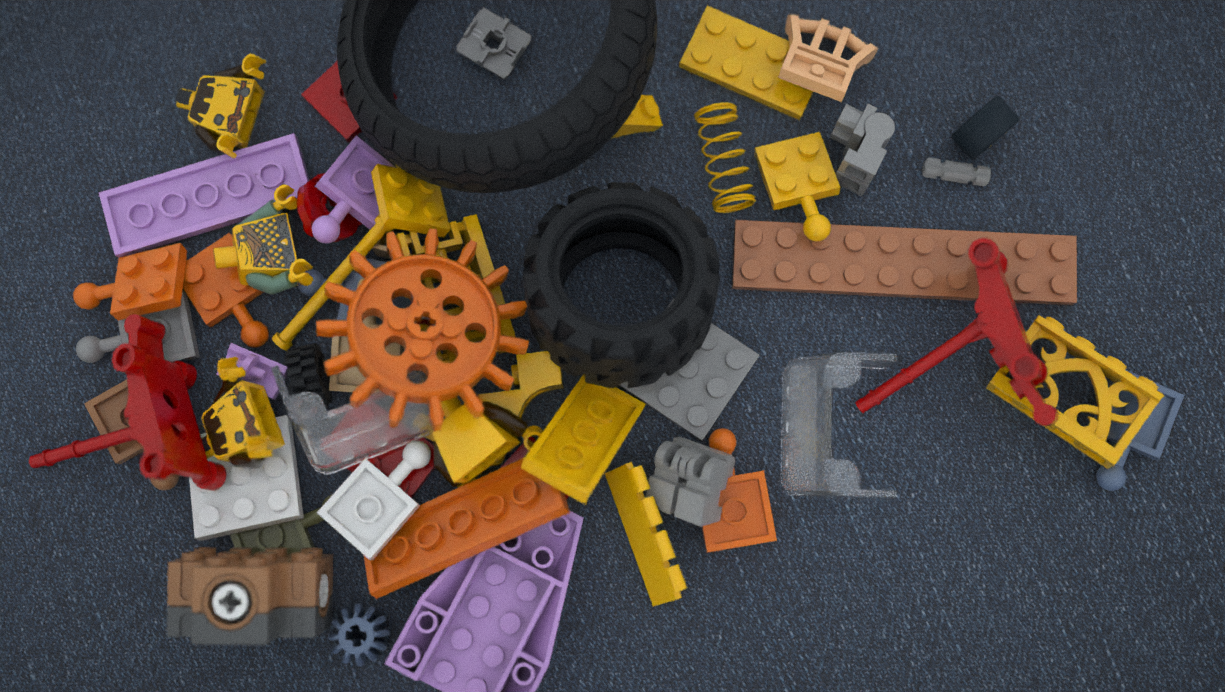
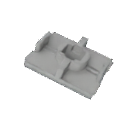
M483 7L463 34L464 38L462 37L456 46V52L505 80L523 55L524 50L531 41L532 35L511 24L510 19L506 17L503 19ZM492 38L499 42L500 46L498 49H491L486 45L487 41Z

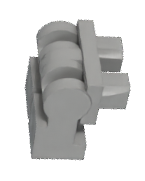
M846 104L830 136L831 139L846 146L842 153L845 157L836 172V177L841 187L862 197L887 152L884 148L895 131V124L887 114L875 113L877 110L875 106L867 104L864 112Z
M674 437L673 442H663L655 455L654 475H651L648 481L651 489L646 491L645 498L654 496L659 511L667 514L674 513L675 517L700 527L720 521L722 507L718 506L720 491L726 489L727 480L733 475L735 458L731 454L682 437Z

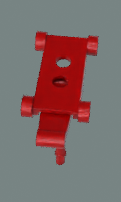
M977 239L970 245L968 251L969 259L976 267L979 284V296L974 305V309L978 314L977 318L960 333L906 369L902 368L900 373L876 389L869 390L867 395L855 402L862 413H865L875 405H880L881 401L908 383H913L914 379L967 344L988 338L994 348L989 350L991 356L1000 369L1007 366L1014 377L1009 383L1020 400L1027 397L1034 408V420L1042 426H1052L1057 422L1059 418L1057 409L1046 404L1035 387L1045 382L1048 376V368L1044 362L1033 354L1005 277L1009 266L1008 259L991 239Z
M137 314L129 315L124 322V330L129 334V343L119 345L112 356L113 367L117 371L126 373L129 396L124 415L125 419H129V427L82 441L76 440L69 445L52 450H43L42 453L29 457V465L34 469L43 466H53L60 461L74 457L81 458L88 453L137 440L145 450L141 458L140 470L146 478L164 480L171 474L192 478L193 482L200 489L219 490L226 481V469L222 464L208 461L187 390L196 381V368L192 364L183 361L170 362L164 360L162 339L165 335V327L162 323Z

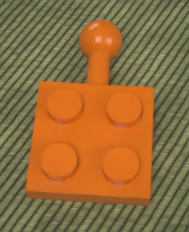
M228 233L186 261L183 289L206 325L213 327L233 313L242 326V341L249 347L258 348L267 342L269 331L264 323L253 319L245 305L264 292L254 289L249 285L240 284L237 266L216 269L213 248L233 246L232 234Z
M181 243L119 257L115 283L97 286L90 282L81 283L73 292L74 302L80 308L89 310L96 308L103 299L112 297L110 314L118 321L126 319L131 314L141 316L180 307L187 250Z
M717 429L709 437V447L732 455L736 447V437L728 429ZM734 469L733 475L727 480L726 489L720 491L718 506L722 507L720 521L702 526L706 553L777 541L764 471L736 475Z

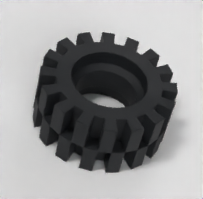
M313 343L288 349L286 352L287 374L290 377V387L293 388V396L297 399L298 407L301 410H307L331 404L333 396L332 391H329L330 376L325 371L324 362L326 361H324V355L320 351L319 345Z

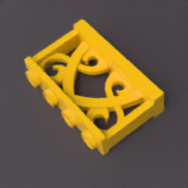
M1038 315L1026 332L1030 345L1038 339H1048L1056 346V352L1053 354L1046 353L1043 347L1040 353L1042 360L1048 368L1045 384L1049 388L1050 395L1044 399L1046 404L1056 408L1059 399L1057 385L1050 375L1065 372H1086L1092 382L1097 401V407L1082 404L1071 407L1064 413L1058 411L1059 418L1057 422L1052 426L1043 427L1106 469H1109L1120 459L1124 450L1164 395L1157 391L1158 386L1153 381L1143 376L1135 377L1126 371V365L1112 356L1104 357L1094 350L1095 346L1087 339L1080 336L1074 338L1065 332L1064 326L1059 321L1048 316L1043 318ZM1068 352L1075 358L1065 359L1066 353ZM1007 366L999 369L986 389L1034 420V408L1027 397L1020 400L1009 383L1011 379L1006 376L1009 372ZM1105 377L1113 381L1114 384L1108 387ZM1042 384L1035 386L1036 388H1044ZM1121 391H1128L1136 396L1138 409L1134 414L1122 416L1112 413V407L1121 408L1128 404L1119 399L1118 395ZM1081 412L1097 415V420L1088 416L1089 425L1081 426L1077 422V415ZM1111 421L1129 424L1114 446L1106 442Z

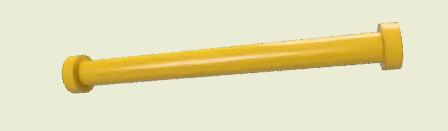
M379 214L374 219L375 225L351 252L356 250L365 257L385 233L392 232L394 228L383 227ZM349 255L283 331L275 333L272 340L277 346L285 351L293 346L292 340L329 299L325 296L324 290L327 281L341 285L354 269L350 264Z

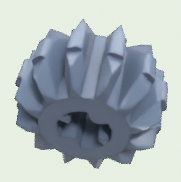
M355 604L353 613L348 608L341 610L343 620H332L331 625L338 629L339 632L329 634L328 639L339 641V645L332 649L334 654H338L343 650L346 651L343 656V663H350L355 656L357 666H363L366 662V656L372 662L379 659L376 649L387 650L388 644L381 640L380 637L391 635V630L380 629L379 625L385 623L387 617L383 615L374 619L377 612L375 606H370L364 612L363 604ZM358 629L363 632L366 631L367 638L361 640L362 644H360L359 638L353 637V631Z

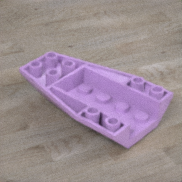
M569 510L570 513L447 567L420 597L385 664L415 681L421 680L442 692H536L550 663L584 518Z

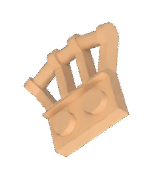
M789 14L786 20L785 32L789 37L790 49L778 78L842 102L853 73L863 64L867 65L876 55L878 48L872 43L868 45L853 35L850 32L851 29L843 26L842 29L829 25V21L821 18V21L799 19L798 15ZM801 33L815 34L810 46L802 43ZM823 37L837 42L832 54L818 49ZM844 46L856 53L850 60L841 58Z

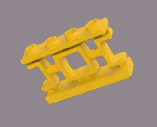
M477 214L463 217L462 222H449L451 230L448 234L450 240L439 242L436 252L437 256L448 258L446 253L460 250L463 242L466 245L470 240L477 242L476 253L471 267L469 265L468 268L470 270L472 268V271L481 279L488 276L494 270ZM404 232L396 234L401 243L404 256L411 255L409 247L413 255L425 254V246H421L416 232H409L407 235H404ZM427 277L421 281L425 287L430 289L434 288L433 283L439 282L432 277ZM500 286L491 290L497 305L505 304ZM456 307L445 310V312L455 316L459 315L462 309ZM501 320V334L516 337L511 320ZM421 325L420 331L427 332L428 325ZM468 331L465 334L466 338L473 343L484 340V336L479 331ZM442 350L443 354L440 351L436 355L443 363H451L456 360L454 353L448 350ZM497 351L499 354L506 353L505 351Z

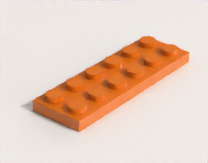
M522 458L421 504L373 560H369L363 554L369 593L378 599L570 513L564 492L520 468L524 460Z

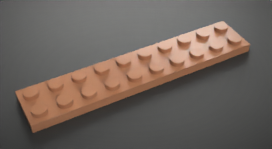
M735 220L732 289L977 301L979 296L976 267L969 259L968 251L970 245L975 240L988 238L996 243L999 250L1008 259L1009 266L1005 277L1015 303L1074 305L1077 303V236L831 224V231L828 237L822 241L815 242L805 236L803 231L804 223Z

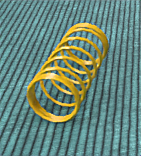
M729 102L707 105L694 114L695 121L704 124L698 130V136L708 141L701 148V153L712 158L705 165V170L710 174L717 175L708 183V187L712 191L720 192L712 200L713 210L718 213L739 211L752 206L756 202L755 196L749 193L735 194L718 199L727 193L749 190L753 187L752 184L739 185L727 190L712 187V182L721 176L737 175L749 170V167L746 166L733 168L722 173L713 172L708 169V165L716 159L737 157L743 155L746 151L744 149H735L719 155L705 153V147L712 142L733 140L742 135L739 131L725 133L715 138H706L701 135L702 129L708 125L725 124L737 120L739 117L736 115L737 106ZM732 109L725 114L715 117H699L713 110ZM748 200L736 205L721 206L734 201Z

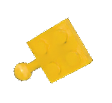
M820 132L755 147V158L773 211L801 204L806 216L803 224L805 236L815 242L826 239L830 234L831 224L827 217L819 214L815 200L839 195L840 185Z
M376 164L371 175L382 226L427 234L429 228L437 229L438 237L444 238L451 229L440 186L419 179L397 165L395 168Z

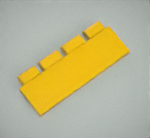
M629 462L605 473L652 605L657 606L682 598L680 591L687 589V585L679 564L670 567L668 560L676 556L667 531L658 532L656 529V525L663 523L654 496L647 498L644 496L643 492L651 488L642 465L634 467L632 462Z

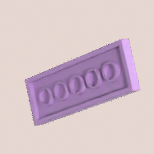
M293 133L234 151L237 154L235 159L224 154L99 192L115 256L119 258L144 252L241 222L270 200H275L274 192L276 188L283 184L294 189L293 194H290L286 199L291 196L297 198L298 189L310 180L297 136Z

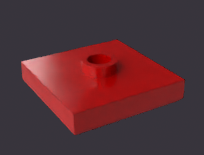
M336 61L301 95L350 143L362 130L347 104Z

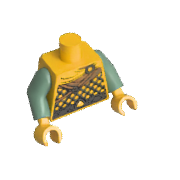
M284 184L280 185L274 192L275 200H270L232 228L233 246L213 248L216 269L237 266L240 284L249 285L270 295H275L298 286V282L304 286L312 284L313 277L304 272L313 269V266L304 259H297L288 214L283 213L284 207L288 210L297 208V198L291 196L286 199L290 194H293V188Z

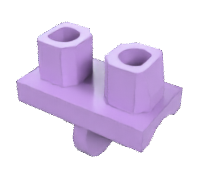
M231 343L226 358L237 356V367H243L246 371V375L241 378V381L264 386L267 396L276 400L287 376L288 367Z

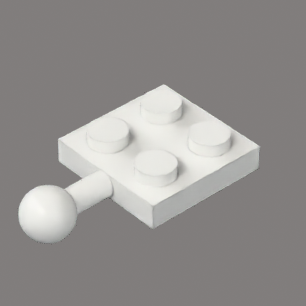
M412 441L405 446L402 453L403 460L388 477L365 458L317 512L369 560H373L420 507L399 485L413 469L423 468L429 463L431 451L428 445L422 441Z

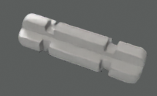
M929 157L924 161L922 174L927 178L936 179L937 176H940L941 180L968 184V181H971L972 185L984 187L989 183L991 169L980 165L973 168L972 164L949 160L941 163L940 159Z

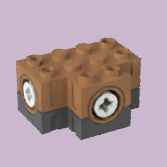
M216 547L194 548V551L182 552L181 558L168 562L167 605L170 606L167 607V637H191V644L268 645L277 638H316L329 628L332 622L333 554H322L323 548L317 547L301 548V552H293L291 554H287V548L284 547L265 548V552L252 553L251 547L230 548L227 552L216 553Z

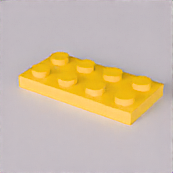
M710 6L706 7L680 61L679 68L798 120L801 119L813 93L811 90L778 78L790 49L788 40Z
M582 375L530 449L520 468L585 504L640 417L646 404L616 387L608 388L585 382V376Z

